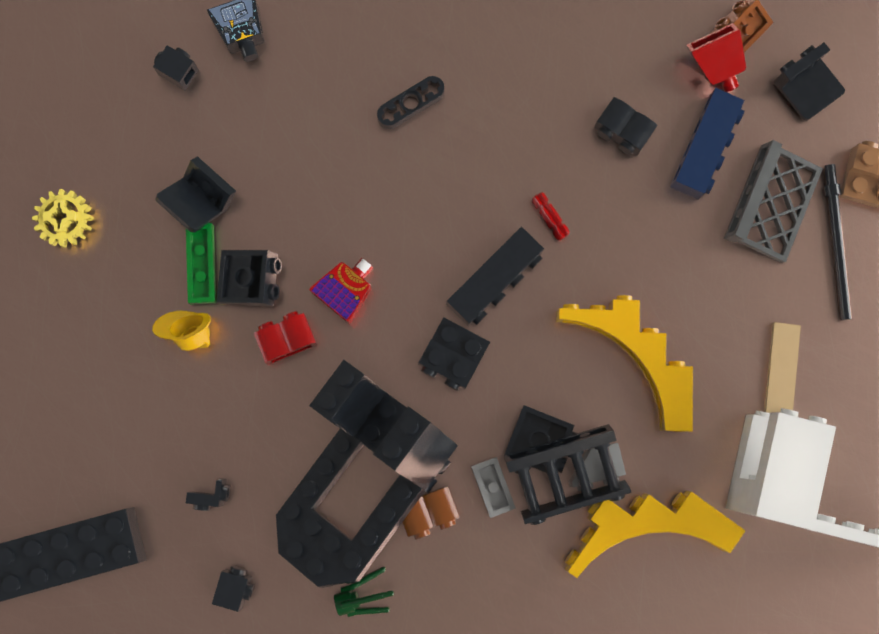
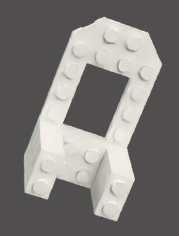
M781 408L780 412L776 413L756 411L755 414L746 415L725 509L879 548V529L869 528V531L866 532L864 531L865 525L850 521L842 522V525L835 524L836 518L818 514L836 427L827 425V419L809 416V419L798 417L799 412Z

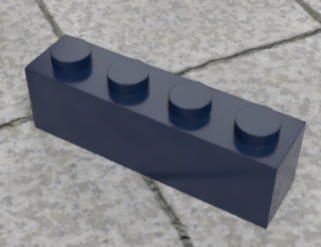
M718 88L713 90L708 97L670 188L698 200L705 193H710L715 182L712 179L715 170L719 171L725 159L722 156L724 147L728 148L734 138L735 133L731 132L734 124L738 125L744 115L745 110L741 108L745 100Z

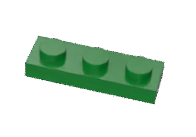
M208 223L196 232H190L186 229L188 304L190 305L217 303L214 225Z

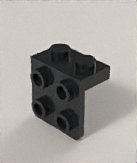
M825 42L817 48L813 45L808 47L800 54L801 59L796 63L793 60L786 63L780 69L782 74L774 81V84L800 117L806 121L845 93V88L822 61V58L830 51Z
M197 156L190 160L183 178L157 193L155 200L188 231L196 232L227 211L236 190Z

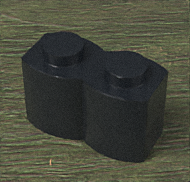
M613 97L597 120L594 128L598 130L597 134L607 141H610V139L616 141L619 144L620 150L628 155L633 153L638 156L658 125L647 116L635 111L624 101Z

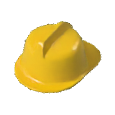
M177 310L169 312L155 321L152 326V332L157 337L172 340L184 351L207 348L210 345L208 325L211 322V316L207 313Z

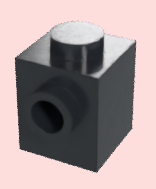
M167 45L154 59L153 68L158 75L184 91L199 70L195 62L190 59V55L179 47L175 50Z
M231 566L230 569L221 571L212 604L239 612L243 608L245 600L249 601L254 589V584L250 583L252 576L246 574L247 570L236 566Z

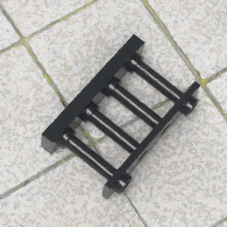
M609 424L504 455L509 473L515 471L520 478L529 508L521 511L525 524H541L546 521V518L606 500L618 501L623 499L626 494L632 493L625 480L618 482L609 451L610 443L617 440L614 430ZM591 448L598 450L608 484L593 490L582 457L584 450ZM567 455L572 459L581 493L565 497L555 464L557 458ZM537 464L545 466L555 501L543 505L538 503L529 473L531 466Z

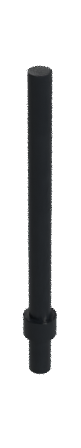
M828 164L824 166L826 177L824 193L825 197L828 198L840 317L841 320H851L852 315L839 204L841 187L840 184H837L835 164Z

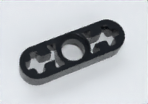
M429 76L381 105L377 111L379 124L385 129H393L441 100L444 95L443 81L436 76ZM428 85L438 86L437 94L434 95L433 92L427 93L425 95L426 101L423 102L421 94L423 95L428 91ZM412 96L418 100L419 103L416 108L408 109L404 106L403 102L407 97ZM396 104H399L404 115H401L400 111L393 115V121L389 119L383 120L385 117L384 112L388 111L391 114L397 111Z

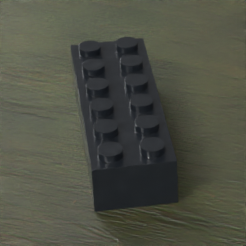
M135 508L122 509L0 543V602L146 561L147 558Z

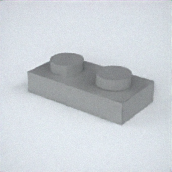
M497 457L471 466L490 518L516 509Z

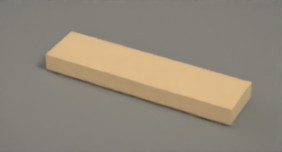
M772 323L764 412L776 413L780 412L781 408L793 410L801 325Z

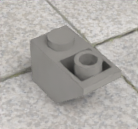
M612 443L609 446V451L618 482H620L619 476L626 475L619 444ZM594 448L588 449L583 456V461L591 488H594V482L602 480L604 485H607L598 450ZM574 471L568 481L569 486L577 487L578 491H581Z

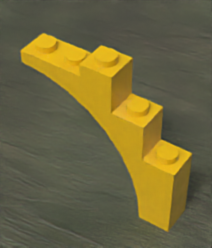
M619 295L616 296V299L609 302V310H606L604 305H590V309H579L577 304H564L563 308H559L556 311V322L575 324L594 330L614 341L632 357L643 371L653 391L658 409L660 431L693 432V366H685L684 361H668V366L666 365V333H658L657 328H643L642 332H640V300H632V296Z
M691 491L680 492L671 504L673 506L672 510L649 494L638 495L629 507L632 510L630 514L614 502L606 500L589 506L587 511L590 514L587 519L593 522L595 526L593 529L588 527L580 539L583 543L577 551L573 549L565 560L567 564L565 570L578 578L590 562L608 548L626 539L648 533L673 532L687 534L703 539L724 552L731 553L745 533V530Z

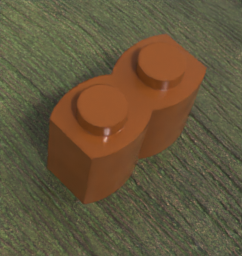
M448 486L420 497L403 521L408 537L414 535L415 540L430 535L429 529L440 526V529L443 530L456 524L455 519L459 518V514Z

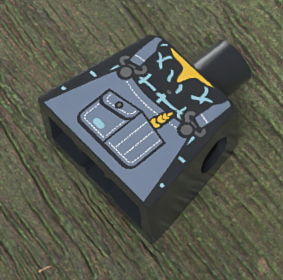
M233 0L207 9L212 23L231 54L241 52L245 62L258 58L255 46L264 43L265 40L256 0Z

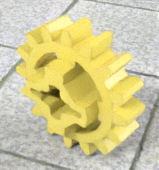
M59 189L58 195L50 191L48 200L43 197L40 198V201L43 203L41 207L34 206V209L39 212L38 215L32 217V220L39 223L34 227V230L39 233L42 232L40 238L44 241L49 240V244L56 246L59 242L61 247L66 248L68 241L75 246L77 245L76 238L85 239L83 231H91L92 229L87 225V221L93 220V217L87 214L91 207L88 204H84L86 200L82 196L77 197V194L72 190L67 194L63 189ZM69 203L74 204L77 207L78 212L72 210V206H70ZM48 225L54 226L56 234L50 231Z

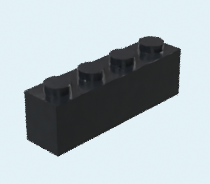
M521 226L446 301V305L468 327L473 322L478 325L487 315L485 310L491 304L497 306L506 296L503 292L510 285L513 288L516 287L525 277L522 273L528 267L533 269L543 259L540 255L544 248Z

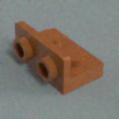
M739 0L732 6V11L727 16L716 22L715 29L711 33L734 23L741 32L743 50L745 52L774 22L759 0Z

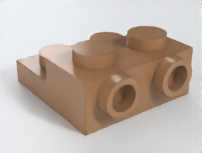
M863 141L862 144L859 143L851 149L839 197L879 208V149L877 143Z

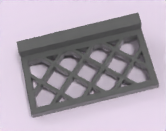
M772 140L760 147L724 239L731 242H739L774 260L785 263L823 168L781 148V143ZM779 156L787 159L790 170L780 173L777 165ZM805 168L813 172L808 183L803 184L798 169ZM792 172L797 187L787 190L782 176ZM776 178L781 193L771 197L767 186L770 180ZM795 190H799L802 198L800 205L797 207H793L788 194ZM783 196L788 210L778 214L772 199ZM767 202L772 216L762 220L758 209L760 204ZM789 213L793 223L791 229L784 231L779 217ZM773 219L778 234L768 237L763 223ZM758 226L763 240L754 242L748 239L747 236L750 229ZM780 237L783 244L781 254L773 251L770 240Z

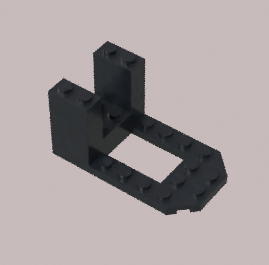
M343 360L309 405L340 429L276 514L278 554L320 588L344 583H355L361 580L458 446L426 418L409 406H404L365 374ZM365 445L374 452V456L400 475L355 537L350 539L318 513L316 509Z

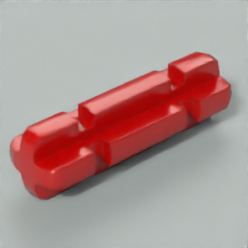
M543 192L535 195L532 198V203L536 209L539 208V214L548 227L554 230L553 234L556 239L562 240L567 237L570 231L565 224L561 223L563 220L552 204H548L546 195Z

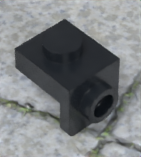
M219 478L216 480L215 494L187 492L186 504H193L194 510L209 511L210 506H223L224 501H228L230 485H226L227 479Z

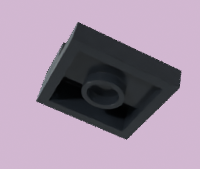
M221 250L217 303L274 306V300H277L280 294L279 286L276 284V275L282 269V262L278 258V254L269 250Z
M443 317L418 365L422 366L421 371L432 378H435L436 375L445 378L444 384L457 391H459L460 387L466 389L490 341Z
M524 405L504 455L577 434L573 432L575 425ZM566 457L557 458V462H555L559 473H562L565 467ZM541 464L531 466L534 469L547 473L545 466Z

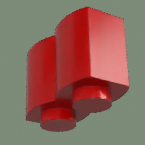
M298 311L283 316V321L273 324V321L258 326L259 331L254 333L267 365L317 345L305 314H298Z

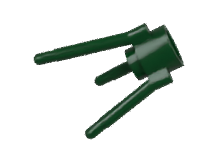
M381 567L361 578L359 582L341 587V593L334 594V603L338 615L347 614L348 617L363 614L388 613L390 611L389 607L360 608V604L391 597L394 595V591L381 592L359 598L357 591L352 592V590L384 573L386 568Z

